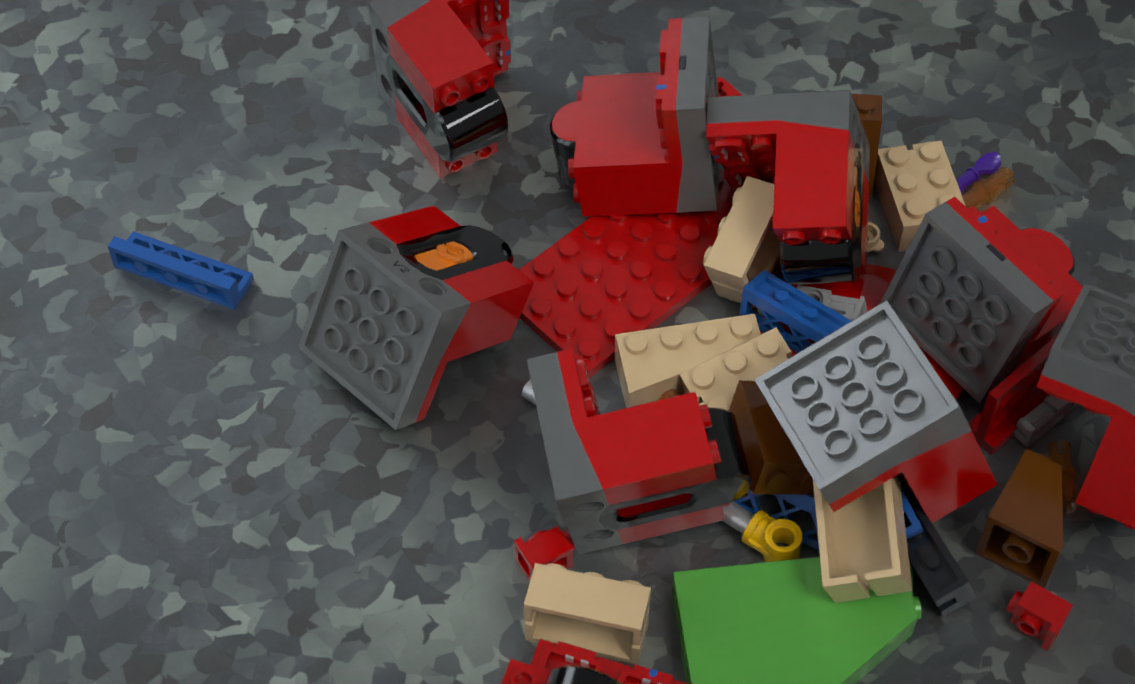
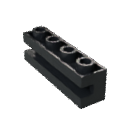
M898 474L897 478L900 481V486L924 530L907 539L909 562L944 617L977 598L907 483L901 474ZM904 513L905 528L912 524Z

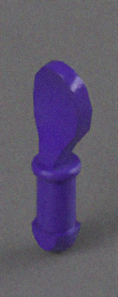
M990 152L983 155L976 161L974 167H968L966 172L956 179L961 194L969 185L977 182L980 179V175L992 174L998 170L1001 165L999 153Z

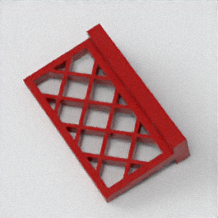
M1058 335L991 390L983 411L968 423L978 445L990 455L995 453L1013 437L1014 431L1018 428L1016 425L1020 418L1028 415L1049 396L1048 393L1036 386Z

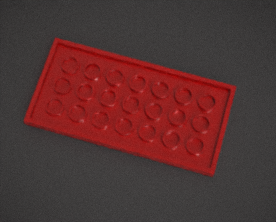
M719 168L717 211L591 216L519 269V271L534 281L520 319L557 352L572 348L574 356L583 355L588 376L591 378L614 360L615 334L654 329L712 284L704 268V255L706 250L714 245L718 237L719 224L723 217L728 216L733 206V196L737 188H730L724 177V171Z

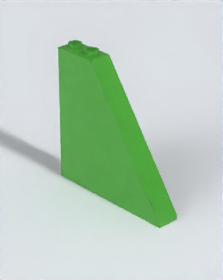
M820 557L673 572L671 591L687 684H856L913 634L916 622L921 619L922 615L920 600L918 596L913 597L912 591L877 596L873 590H869L870 598L835 603L822 585ZM909 562V565H910V574H911V582H912V584H913V572H912L911 564H910V562Z

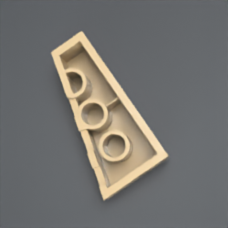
M755 314L615 334L614 359L626 408L666 399L684 392L680 374L761 335Z

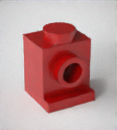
M558 526L548 531L541 530L536 532L525 543L521 537L514 540L515 560L529 581L531 580L535 563L542 565L558 564L567 570L573 567V551L576 547L570 534L566 530L561 532Z
M1031 581L1024 594L1018 590L1016 591L1006 611L1013 614L1010 620L1011 623L1016 625L1024 634L1044 641L1041 648L1048 651L1064 626L1073 604Z

